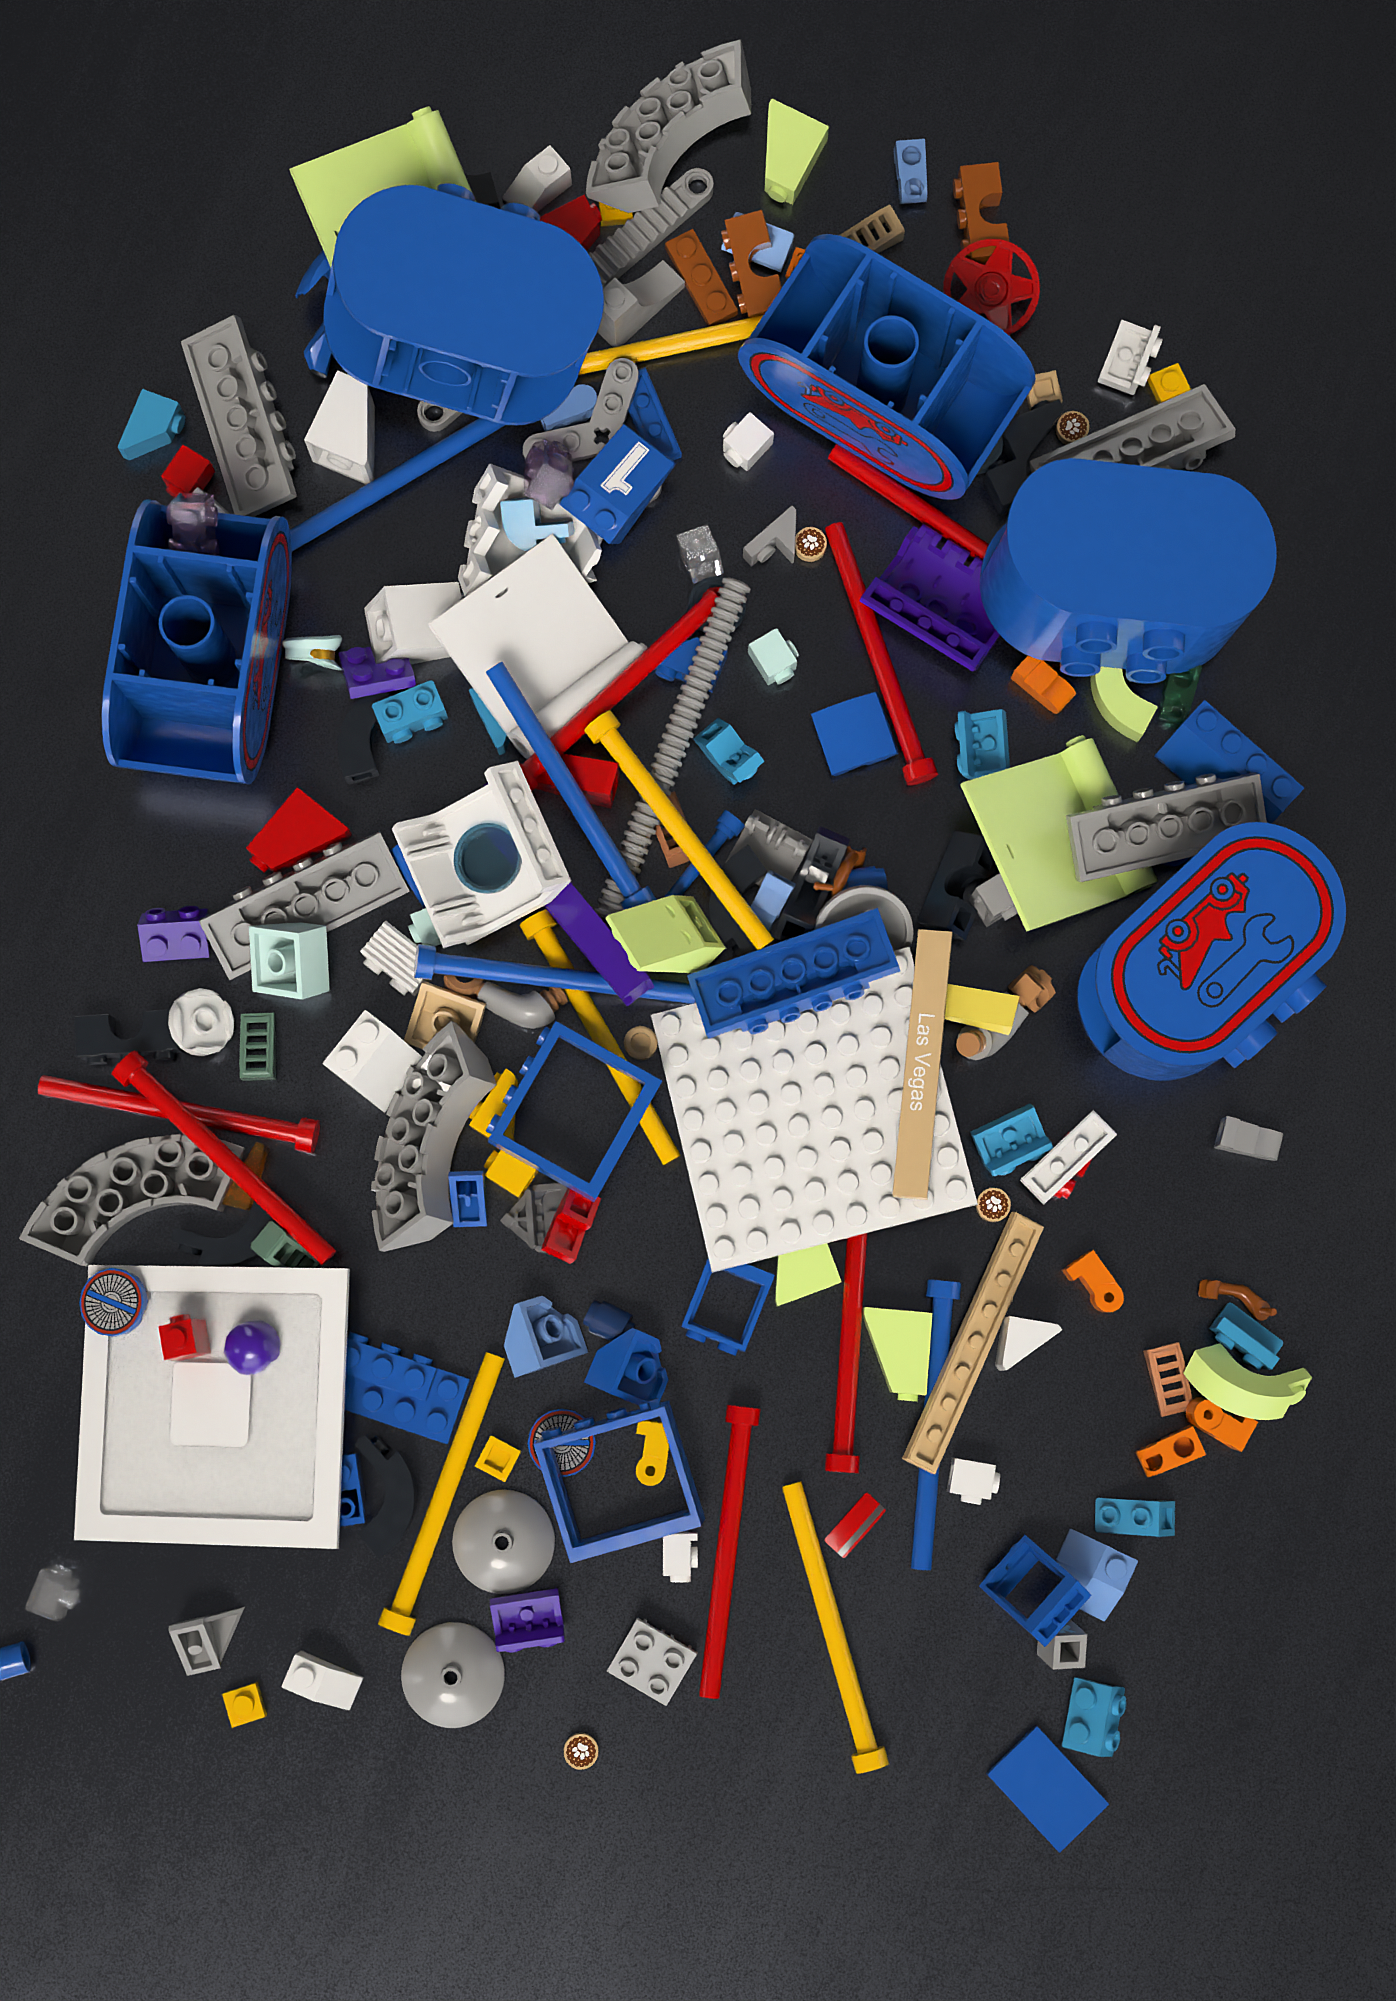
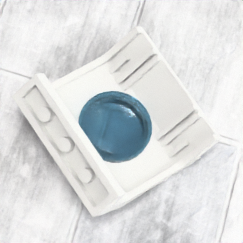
M518 761L489 767L484 773L488 781V785L439 812L398 822L392 828L443 948L466 942V945H469L550 903L571 882Z

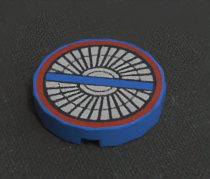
M109 1268L97 1272L88 1279L82 1289L79 1305L81 1316L90 1329L100 1335L117 1337L128 1334L139 1326L143 1320L144 1310H147L148 1299L146 1288L139 1277L129 1273L127 1270Z
M561 1408L548 1411L536 1420L530 1429L527 1444L530 1457L537 1468L541 1470L534 1443L542 1437L541 1432L558 1426L561 1427L562 1431L575 1428L573 1423L585 1419V1417L576 1411ZM595 1435L553 1447L562 1477L575 1475L588 1465L594 1456Z

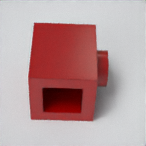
M182 445L161 477L167 486L166 491L177 500L183 501L197 487L204 490L214 475L215 470L209 460Z
M182 1314L170 1317V1324L158 1326L164 1360L181 1361L211 1354L205 1320L191 1319L190 1314Z

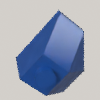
M634 1328L629 1329L597 1350L584 1383L636 1405L658 1398L660 1402L668 1383L666 1369L661 1367L658 1353L662 1351L659 1339Z

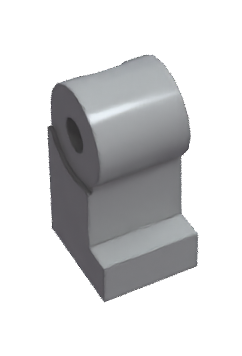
M1226 1116L1220 1120L1214 1148L1264 1160L1277 1161L1283 1133Z

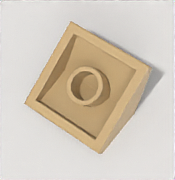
M423 981L404 1041L409 1045L423 1049L441 1029L453 1021L475 1043L481 1028L486 1003Z

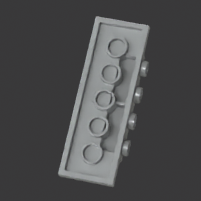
M232 315L182 340L181 345L234 514L255 517L297 497L289 472L294 469L291 460L296 457L295 450L289 441H285L282 430L286 429V422L282 414L275 410L273 404L277 394L274 386L269 381H266L263 372L267 369V362L261 352L250 348L241 318Z
M1203 384L1029 461L1030 470L1033 473L1052 461L1068 458L1174 470L1183 468L1194 470L1206 458L1207 449L1234 438L1236 429L1206 385Z
M1249 773L1227 779L1216 778L1215 774H1204L1195 777L1196 783L1185 785L1184 781H1173L1164 784L1165 790L1153 793V788L1138 789L1133 791L1132 798L1122 800L1121 795L1107 796L1101 799L1102 805L1093 806L1091 810L1066 815L1076 880L1085 882L1192 857L1227 828L1248 822L1267 823L1260 774Z
M380 831L351 845L348 843L342 846L341 842L331 844L322 850L324 856L312 861L310 856L295 862L292 865L294 870L283 876L280 871L272 873L262 879L263 886L253 891L250 886H246L232 894L234 900L230 901L229 905L200 918L199 923L229 980L251 970L249 926L302 922L326 926L327 933L410 892Z

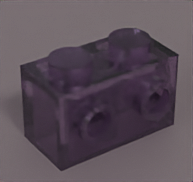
M543 438L538 447L534 445L530 449L525 459L527 465L524 468V495L550 510L554 509L561 496L566 498L575 483V480H573L572 454L569 453L570 451L565 445L558 441L551 443Z
M179 493L171 501V504L167 506V523L172 525L173 538L169 539L168 550L219 556L220 544L219 540L216 539L215 527L218 523L217 506H214V494Z

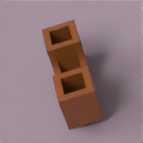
M998 162L960 166L958 178L953 179L954 198H960L961 209H957V224L959 229H964L965 239L961 240V250L974 242L985 239H1001L1009 242L1007 223L991 224L980 215L982 209L999 206L1003 192ZM996 246L978 248L967 254L965 258L985 265Z
M758 210L724 220L726 229L721 231L725 249H732L734 261L729 263L733 282L740 281L742 293L737 294L741 314L748 313L749 318L764 315L782 288L778 274L761 277L754 274L751 270V261L754 255L760 250L772 247L763 210Z

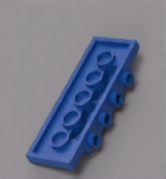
M876 908L689 974L687 977L706 1035L710 1039L741 1028L742 1032L749 1030L750 1034H758L768 1029V1023L780 1019L783 1023L797 1020L801 1016L800 1012L811 1008L816 1012L824 1011L830 1008L833 1004L832 1001L842 997H845L846 1000L858 999L864 995L865 989L870 988L868 982L900 972V968L880 912Z
M349 1332L347 1337L344 1410L448 1445L471 1379L431 1366L433 1359L415 1353L412 1359L400 1356V1348L381 1343L380 1349L367 1344L368 1337Z

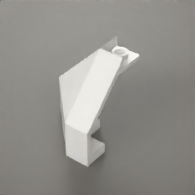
M489 464L474 489L472 502L477 504L475 519L468 521L464 547L469 548L467 564L460 565L458 580L466 597L527 552L515 546L504 531L500 502L505 499L538 496L541 523L573 521L574 534L570 537H565L566 542L560 543V545L587 583L597 581L592 566L596 565L600 559L602 552L600 543L603 538L560 506L559 503L561 501L531 478Z

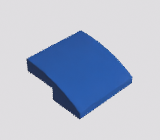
M878 692L859 696L811 714L831 775L838 776L865 764L872 765L899 754Z

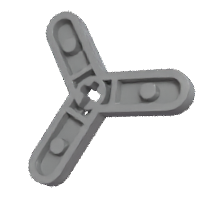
M619 358L611 362L606 370L590 422L529 436L523 445L525 460L535 468H546L596 457L605 446L603 442L595 443L597 440L596 431L600 430L603 433L607 430L611 433L608 435L610 440L626 422L639 382V372L635 363L628 358ZM662 485L655 493L650 502L657 499L658 496L661 494Z

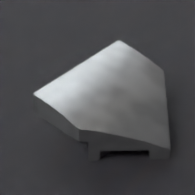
M561 1183L533 1185L531 1189L527 1188L525 1190V1194L500 1221L525 1241L531 1249L542 1253L544 1252L541 1250L544 1239L568 1187Z

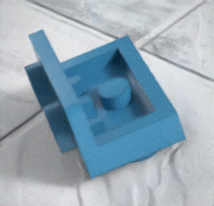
M432 680L372 704L387 743L394 741L395 744L402 743L412 738L413 732L423 728L425 731L434 730L443 725V720L448 719L444 705Z
M998 709L973 714L966 711L958 712L955 734L957 740L960 741V754L957 755V766L960 773L965 778L972 780L1010 768L1006 711Z
M1030 1103L970 1132L983 1165L992 1176L1009 1174L1015 1170L1016 1166L1028 1160H1038L1047 1151L1053 1149L1052 1142L1046 1137L1035 1108Z
M1227 1303L1209 1327L1211 1331L1217 1334L1215 1339L1229 1350H1232L1233 1347L1244 1355L1243 1361L1257 1371L1261 1368L1263 1370H1272L1280 1359L1276 1354L1283 1346V1341L1233 1303Z
M1074 1678L1062 1747L1098 1757H1112L1120 1743L1118 1726L1120 1717L1126 1709L1125 1688L1083 1678Z

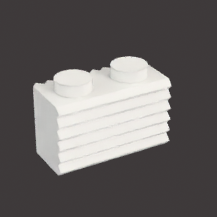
M387 921L383 922L382 926L379 927L378 931L374 933L373 937L370 938L369 942L360 951L366 958L363 964L377 975L382 971L392 978L389 984L403 996L407 992L416 996L422 982L428 981V979L414 978L417 945Z

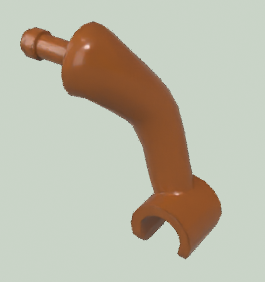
M848 846L845 859L841 862L834 876L833 884L814 882L813 889L832 891L831 898L841 892L852 869L864 866L867 848L862 847L861 851H856L851 846Z
M1208 1279L1200 1281L1199 1297L1218 1300L1219 1294L1234 1296L1240 1299L1251 1314L1260 1321L1266 1320L1269 1315L1275 1316L1277 1314L1275 1308L1270 1307L1265 1300L1245 1285Z

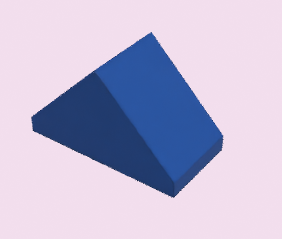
M484 1171L449 1172L453 1227L487 1226V1187Z

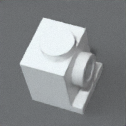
M679 1532L663 1537V1576H670V1582H691V1568H698L697 1547H691V1541H698L697 1532Z

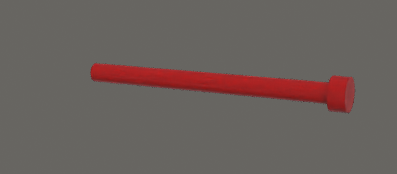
M838 444L835 445L828 456L830 461L926 526L943 535L947 540L949 539L969 551L972 557L975 558L977 556L983 560L989 543L876 467Z
M843 522L833 523L825 528V532L907 763L902 768L904 778L908 786L929 781L938 775L933 758H926L875 612L859 601L866 591V587Z
M709 591L550 738L560 756L585 734L584 729L593 720L611 710L707 621L708 617L712 616L713 613L710 610L712 607H716L714 600L718 597L715 593ZM535 753L523 764L519 763L531 792L538 786L535 779L545 771Z
M136 1050L126 1055L116 1065L112 1075L124 1087L132 1084L321 1265H324L335 1254L336 1250L146 1070L148 1061Z
M42 1075L39 1080V1095L168 1119L141 1093ZM180 1101L207 1127L295 1143V1150L308 1153H314L320 1131L319 1120L302 1117L299 1123Z
M867 1233L849 1237L846 1243L833 1454H826L825 1471L859 1473L860 1456H853Z
M728 1404L726 1408L725 1422L732 1424L699 1696L704 1698L719 1699L751 1429L752 1426H759L760 1408Z

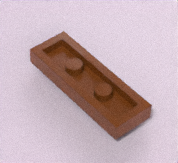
M694 229L665 242V249L680 277L685 281V286L707 326L719 325L737 316L738 309Z

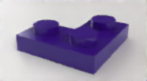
M354 647L348 651L338 652L340 665L351 699L416 686L415 675L409 658L390 659L376 664L371 647Z

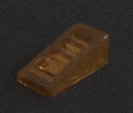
M256 1142L244 1163L262 1179L269 1148L262 1143ZM233 1181L222 1204L251 1211L254 1200Z

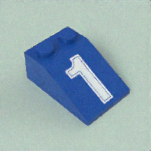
M623 424L577 477L559 505L609 544H620L676 463L626 424Z

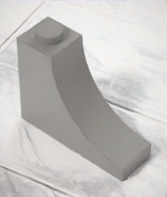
M664 260L645 275L630 283L621 284L614 278L603 288L604 308L597 332L612 347L622 346L685 287V281Z

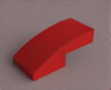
M568 1188L553 1217L541 1250L569 1264L576 1261L585 1231L592 1226L601 1198L597 1197L595 1202Z

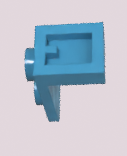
M1097 1498L1095 1504V1531L1098 1533L1156 1537L1175 1536V1501Z

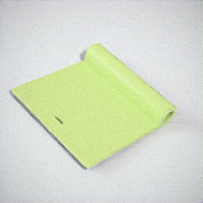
M430 106L412 113L414 119L407 124L289 169L330 267L332 266L336 239L342 224L350 212L372 194L383 189L401 185H419L436 190L438 185L445 183L456 184L471 191L439 110L432 111Z
M1084 735L1066 743L1068 748L1061 753L960 784L1026 932L1139 893L1159 882L1152 866L1085 882L1076 880L1066 815L1091 810L1093 806L1102 805V798L1119 795L1093 738L1086 739Z

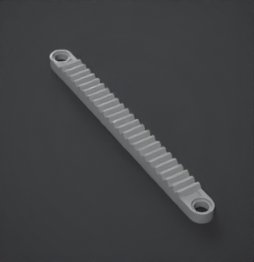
M701 168L687 171L670 187L664 188L660 196L659 207L636 212L633 219H628L622 228H618L613 236L607 237L604 244H599L593 253H589L598 270L603 288L614 278L619 279L710 200L714 190V183L708 171ZM693 180H702L707 185V188L704 192L697 194L690 191L688 186ZM421 401L417 409L421 425L433 432L446 428L462 414V412L438 406L443 410V415L439 420L431 421L425 417V412L429 407L437 405Z

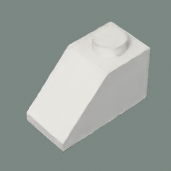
M549 145L524 165L502 197V200L505 204H523L538 212L572 186L571 169Z
M299 1651L295 1654L281 1687L312 1701L350 1710L364 1677L304 1651Z

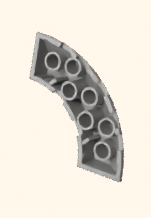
M741 39L701 52L702 58L690 64L684 65L683 61L675 66L676 69L671 71L663 80L660 81L657 77L640 91L641 97L630 108L625 106L612 122L614 128L607 135L606 139H601L598 144L600 151L596 161L591 162L586 186V195L589 199L627 213L659 207L662 187L678 158L695 141L716 127L752 114L751 87Z
M453 1021L441 1029L423 1048L426 1053L415 1067H409L406 1072L408 1076L401 1093L395 1092L386 1115L390 1116L384 1137L379 1136L374 1160L379 1162L375 1181H372L371 1191L376 1192V1210L372 1211L379 1251L385 1252L430 1241L454 1223L449 1201L448 1178L454 1149L470 1114L484 1096L497 1084L486 1055Z
M176 1134L134 1140L94 1156L83 1163V1166L76 1169L66 1179H62L51 1194L39 1204L28 1220L19 1239L74 1263L88 1267L110 1236L133 1218L158 1208L174 1205L202 1206L224 1212L236 1183L186 1135ZM221 1140L242 1160L244 1147Z

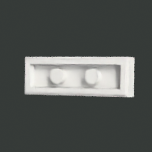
M1093 1110L1020 1181L1044 1205L1117 1134Z

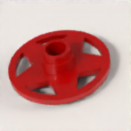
M985 239L974 242L962 249L953 258L945 273L943 281L944 294L951 297L950 287L953 273H955L967 289L957 302L977 314L984 313L987 320L998 326L1008 335L1016 332L1028 322L1038 304L1040 281L1037 269L1028 254L1011 242L1001 239ZM996 246L985 265L965 258L967 254L978 248ZM1013 253L1025 263L1031 279L1011 274ZM1031 298L1024 315L1012 325L1011 303Z

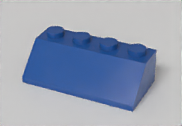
M1206 700L1196 708L1155 754V757L1180 780L1184 781L1186 785L1196 783L1195 777L1204 774H1215L1216 778L1227 779L1249 773H1259L1266 821L1271 824L1304 789L1300 783Z

